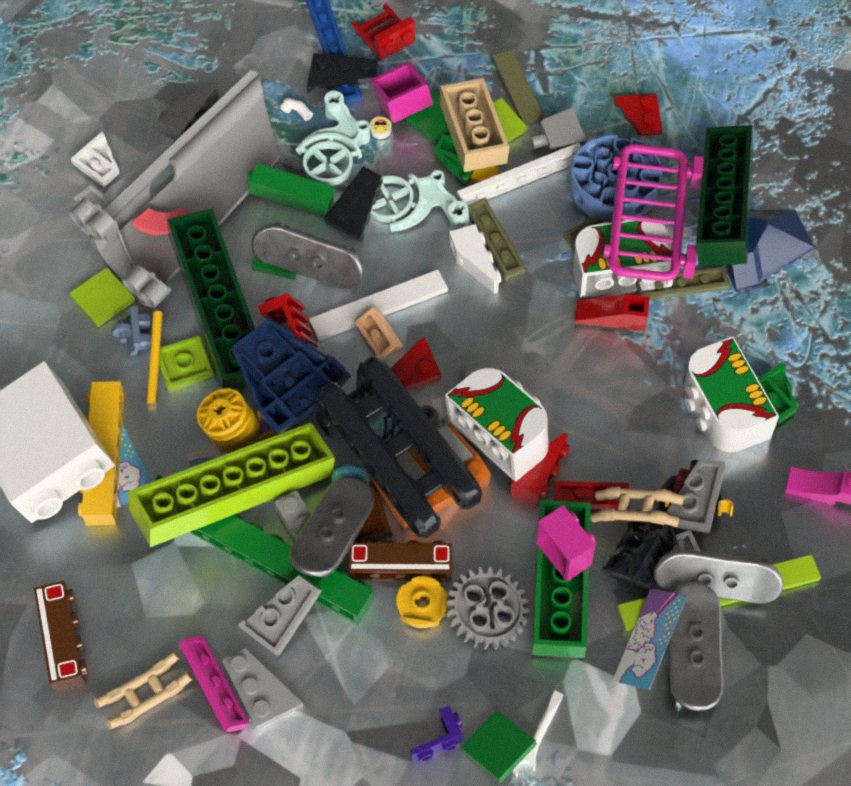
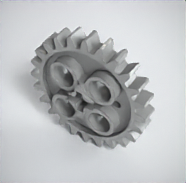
M478 567L476 575L470 569L466 574L467 578L461 574L458 582H454L451 587L453 591H449L447 595L451 600H448L445 604V607L451 609L447 612L446 617L454 618L449 626H458L459 628L455 635L458 636L464 633L466 635L464 643L472 639L474 648L480 642L484 650L487 649L489 644H492L494 650H497L499 643L506 647L509 639L514 642L518 637L517 634L521 635L524 628L522 626H525L528 622V619L524 616H527L530 612V609L524 607L529 602V599L521 598L525 590L516 589L519 581L511 583L509 582L511 574L503 578L501 577V569L496 574H493L491 567L488 568L486 573L483 572L481 567ZM492 591L500 592L502 598L495 597ZM467 595H475L478 601L473 602L469 600ZM497 615H504L508 622L500 621ZM472 619H480L483 622V626L475 625Z

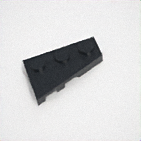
M313 53L307 93L315 92V89L320 88L331 90L335 89V86L344 84L355 86L371 83L370 79L377 76L378 59Z
M363 166L324 217L325 222L362 243L365 227L370 220L372 206L376 203L383 182L382 176Z

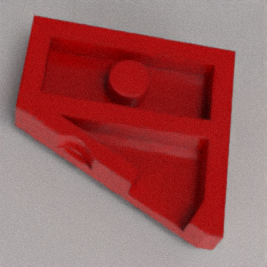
M657 94L614 97V105L621 108L625 119L633 125L634 130L639 136L662 135L663 128Z
M425 337L421 338L390 368L407 391L442 379V374Z

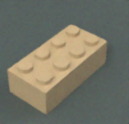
M484 78L440 86V106L463 171L467 172L507 164L509 144Z

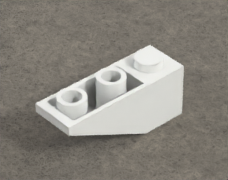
M476 224L449 231V245L456 263L493 294L498 293L501 276L498 269L494 270L491 251H486L484 246L486 241L483 232L478 231Z

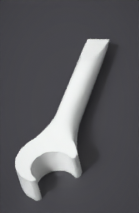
M554 690L532 735L537 745L512 770L515 777H518L517 768L521 764L529 765L533 771L536 769V755L539 745L564 694Z

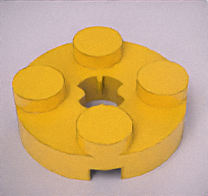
M418 576L412 578V581L407 584L404 583L397 593V610L401 620L416 628L437 626L448 609L445 607L448 601L446 591H444L437 580L431 577ZM421 597H425L426 602L429 601L430 603L424 607H419L418 604H415V601H420Z

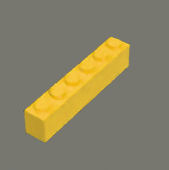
M121 381L91 382V391H87V405L90 408L89 413L85 414V418L115 466L105 472L104 479L97 486L88 490H80L81 494H83V500L78 503V514L82 516L85 525H116L124 390Z

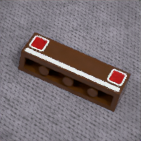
M359 540L353 543L349 549V576L355 581H412V578L418 576L431 577L437 581H452V543L440 540L433 541L432 543H421L416 540L406 543H396L392 540L370 543L367 540Z
M65 581L35 587L34 594L49 683L54 692L86 685L84 675H88L86 660H81L80 651L84 650L81 635L77 636L76 627H80L77 612L72 610V604L76 603L73 589H68Z

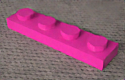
M204 636L184 638L179 645L224 732L245 729L250 723Z

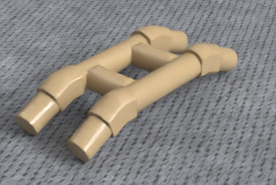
M609 487L605 490L597 491L595 497L598 501L620 499L617 510L615 508L601 509L598 512L591 513L590 519L593 523L627 520L645 521L677 527L680 517L669 515L662 511H653V505L655 500L682 505L684 495L673 493L666 489L648 490ZM630 499H644L642 511L628 510Z
M173 650L165 658L152 665L151 668L123 685L117 686L105 694L94 698L95 706L100 708L104 705L112 704L125 696L132 707L107 719L106 723L109 729L132 722L139 715L179 693L184 686L193 680L192 675L186 671L178 679L166 685L165 688L159 681L157 676L171 668V665L180 659L176 651ZM148 682L155 694L141 702L134 690Z

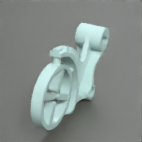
M330 91L324 97L325 115L330 120H336L339 124L336 127L324 128L311 133L300 142L296 152L299 155L305 154L303 157V169L308 179L329 186H335L347 180L353 170L352 157L362 158L359 148L362 144H367L370 141V125L365 120L356 121L351 116L348 107L344 104L342 93ZM333 149L339 151L330 157L329 169L336 176L335 178L317 177L326 170L327 163L326 156L320 150ZM314 155L322 163L309 171L307 162ZM346 156L349 166L342 173L334 164Z
M435 170L430 176L417 178L413 173H410L408 181L397 176H383L380 190L385 198L377 200L370 212V216L373 219L383 223H390L391 232L404 230L416 225L435 206H440L443 209L453 229L467 227L470 224L467 204L457 201L453 195L446 191L445 177L441 170ZM394 183L403 186L404 188L391 194L392 200H389V205L394 213L393 215H381L374 212V210L385 206L386 199L389 198L384 184ZM412 184L419 191L418 203L414 202ZM410 194L407 206L399 212L394 201ZM412 208H415L413 212L409 216H407L412 210Z

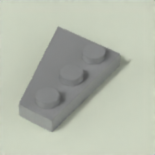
M699 459L684 481L685 485L678 493L684 495L683 504L671 503L666 511L669 515L680 517L678 526L674 528L710 533L726 468L725 462Z
M298 575L276 593L273 599L260 606L251 617L243 620L237 626L272 653L280 655L322 590L304 576Z
M246 648L222 659V663L256 730L304 706L303 702Z

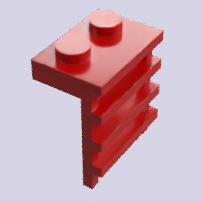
M387 4L383 5V9L386 12L358 26L355 21L351 22L356 35L361 36L365 45L368 44L372 53L375 52L379 61L415 42V21L411 17L401 21ZM391 18L393 19V20H391L390 22H388V23L382 25L381 27H379V28H377V29L371 31L370 33L365 34V32H367V31L373 29L374 27H376V26H378V25L384 23L385 21H387V20H389V19H391Z
M285 293L279 297H270L258 306L260 315L278 325L288 322L291 333L295 334L294 337L306 344L314 345L315 348L319 347L318 343L310 337L314 335V332L306 325L310 320L309 317L302 313V310L305 309L304 304L292 295Z

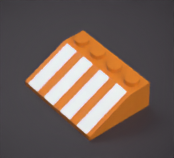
M451 423L439 429L440 434L477 480L481 489L488 486L491 473L473 447ZM412 448L397 458L399 465L407 475L410 474L414 481L429 472V467L419 455H416ZM369 474L402 530L406 531L410 527ZM442 488L427 497V502L436 514L455 504L452 497L446 494Z

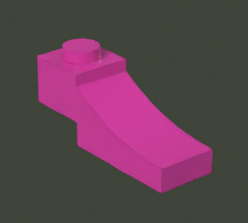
M791 467L785 493L834 505L836 501L851 505V472L826 473Z

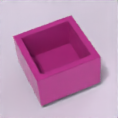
M410 61L370 79L376 100L393 123L403 120L433 104L427 83Z
M562 505L538 521L536 544L566 581H569L592 565L596 545L595 539L588 530L584 531L579 525V520L573 511H568Z

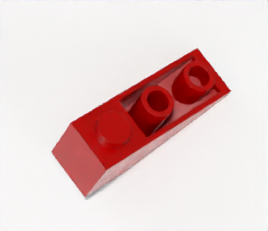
M621 294L577 301L574 323L645 331L650 296Z
M563 433L550 442L544 459L516 482L512 481L510 495L538 506L541 498L546 499L551 487L548 484L551 478L555 479L560 470L561 465H558L561 458L565 459L569 452L570 445L567 444L568 434Z

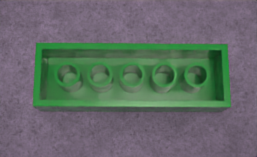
M540 500L538 521L564 505L568 511L575 513L583 530L590 532L591 503ZM538 545L532 655L584 658L587 647L589 567L569 581H566Z

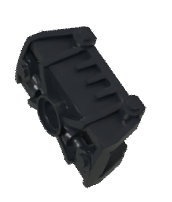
M629 521L627 524L628 528L615 551L610 553V559L606 566H603V573L615 580H631V582L639 587L653 589L656 586L654 579L656 563L663 556L670 553L675 545H678L673 526L660 524L656 530L649 532L648 528L653 527L656 523ZM636 557L637 565L635 566L632 573L629 574L628 565L630 564V562H633Z

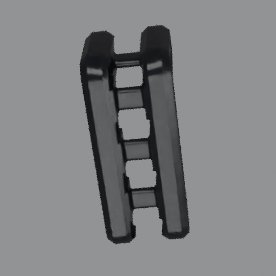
M369 356L359 363L356 390L346 395L337 382H328L318 389L316 395V419L321 429L329 438L339 439L342 437L415 535L428 538L439 530L441 518L436 515L431 505L427 502V497L440 488L452 497L459 506V509L470 510L481 502L483 494L477 480L381 357ZM382 410L387 417L390 416L400 429V433L386 442L380 435L377 436L368 424V419ZM411 448L429 467V472L416 481L413 480L410 474L407 475L397 462V458Z

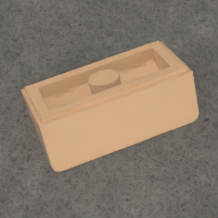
M370 308L354 321L376 356L384 359L403 347V344L378 308Z

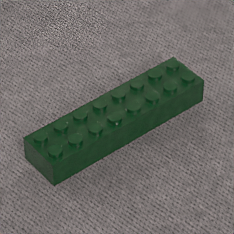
M752 125L706 127L696 238L698 265L747 264L754 151Z
M213 208L167 219L168 235L220 388L236 390L247 387L231 346L253 331L255 326Z

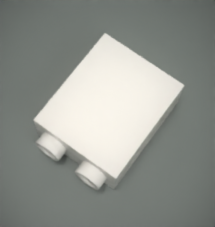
M45 361L0 390V486L9 502L31 523L37 519H47L55 515L61 509L63 501L79 490H88L97 486L104 479L105 472L115 466L66 385Z

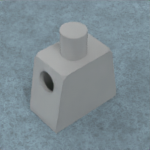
M573 108L543 119L540 122V134L530 136L532 148L536 149L545 146L548 155L576 143H580L583 146L587 142Z

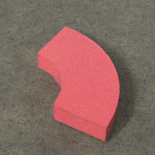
M182 207L167 213L156 212L148 208L133 220L132 223L133 227L144 233L159 236V234H168L167 219L190 213Z

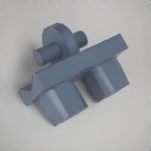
M130 307V315L125 320H118V324L112 328V335L120 338L121 343L127 342L128 339L129 356H136L138 350H146L151 347V334L140 333V330L149 329L150 314L138 313L137 307Z

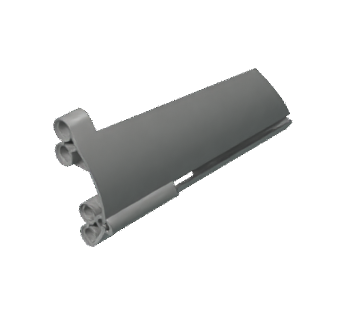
M249 70L104 210H102V206L99 204L95 205L84 197L69 211L71 219L88 236L94 250L101 255L108 267L135 299L145 306L156 308L171 293V288L168 289L166 284L175 276L180 268L168 234L155 236L144 233L133 227L132 221L148 208L163 213L175 211L180 207L189 213L213 208L218 225L220 226L249 194V184L246 183L249 171L254 170L256 163L273 167L280 159L258 72ZM171 164L174 167L173 180L155 197H152L150 194L151 182Z

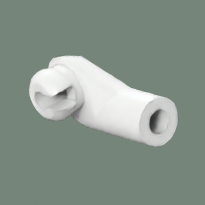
M288 97L280 105L281 110L286 113H290L292 109L297 111L305 121L313 116V113L302 101Z

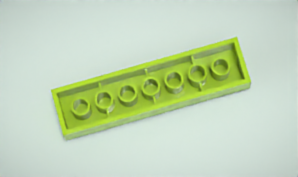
M312 422L132 489L128 491L129 511L149 546L152 547L331 477L335 457Z

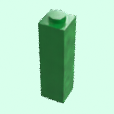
M256 163L254 170H250L247 176L246 183L249 184L250 194L323 217L329 212L334 200L335 187Z

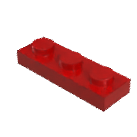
M554 481V501L591 503V509H617L620 499L598 501L595 493L609 487L630 489L629 483Z

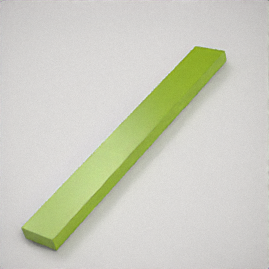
M812 555L773 564L782 575L784 582L783 590L820 581L821 579ZM646 598L618 605L617 609L625 632L634 629ZM718 598L720 606L740 602L738 600Z

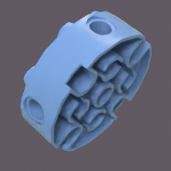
M605 135L591 139L577 150L571 164L570 194L576 205L588 216L605 222H612L618 171L613 170L614 156L619 157L621 150L627 145H646L644 142L632 137L629 140L618 138V135ZM632 153L628 156L629 163L662 166L658 156ZM627 167L626 179L661 184L662 171ZM625 184L624 197L657 201L661 188ZM624 202L622 214L642 217L654 205Z

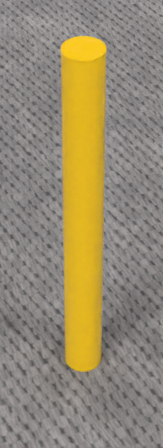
M154 311L152 320L146 402L150 405H155L157 399L163 315L161 311Z

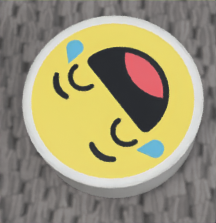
M379 116L371 120L370 133L374 138L384 139L390 136L392 124L388 118Z

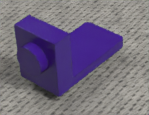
M450 706L439 709V718L447 735L411 749L410 757L412 762L418 760L419 762H425L433 758L434 753L442 750L444 752L452 751L462 742V733L459 729L462 727V723L458 713H452Z

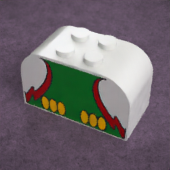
M626 219L621 223V232L670 238L668 230L663 224ZM612 222L588 226L581 230L576 238L573 275L580 300L636 293V290H638L636 286L637 278L616 275L609 268L608 259L603 258L605 244H610ZM620 237L619 250L671 257L672 243ZM618 255V264L622 267L667 272L671 266L670 261ZM642 279L643 282H639L641 291L655 290L654 284L656 281ZM673 280L663 282V288L672 287Z
M732 336L703 347L691 356L683 385L685 405L689 412H693L697 428L700 432H704L708 441L721 451L738 452L771 439L779 415L734 337Z
M492 368L477 370L445 394L448 422L515 482L546 456L549 449L547 413L536 396L529 395L517 380H512L504 372Z

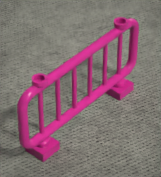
M640 144L627 145L621 150L619 157L614 156L613 170L618 171L610 244H605L603 258L608 259L609 268L613 273L622 277L665 282L676 278L680 268H684L683 278L693 279L697 259L696 245L688 244L686 254L681 253L687 179H690V189L699 190L704 157L694 156L693 165H688L687 157L680 150ZM632 153L670 157L677 159L679 166L678 168L629 163L628 156ZM627 167L678 173L677 186L627 180ZM625 184L677 190L676 203L624 197ZM632 202L675 208L674 221L622 214L623 203ZM622 219L674 225L673 239L621 232ZM620 237L672 243L671 257L620 251ZM618 255L670 261L671 266L667 272L622 267L618 264Z

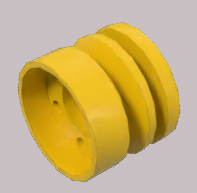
M230 388L216 390L205 397L198 407L196 415L198 425L220 451L228 454L252 445L257 439L260 431L259 419L238 391Z

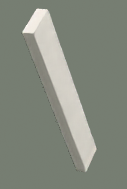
M576 143L457 191V201L470 205L485 198L488 200L570 167L577 150L582 146L580 143Z
M437 269L309 319V324L319 342L357 327L354 321L370 308H378L383 316L448 292V287Z

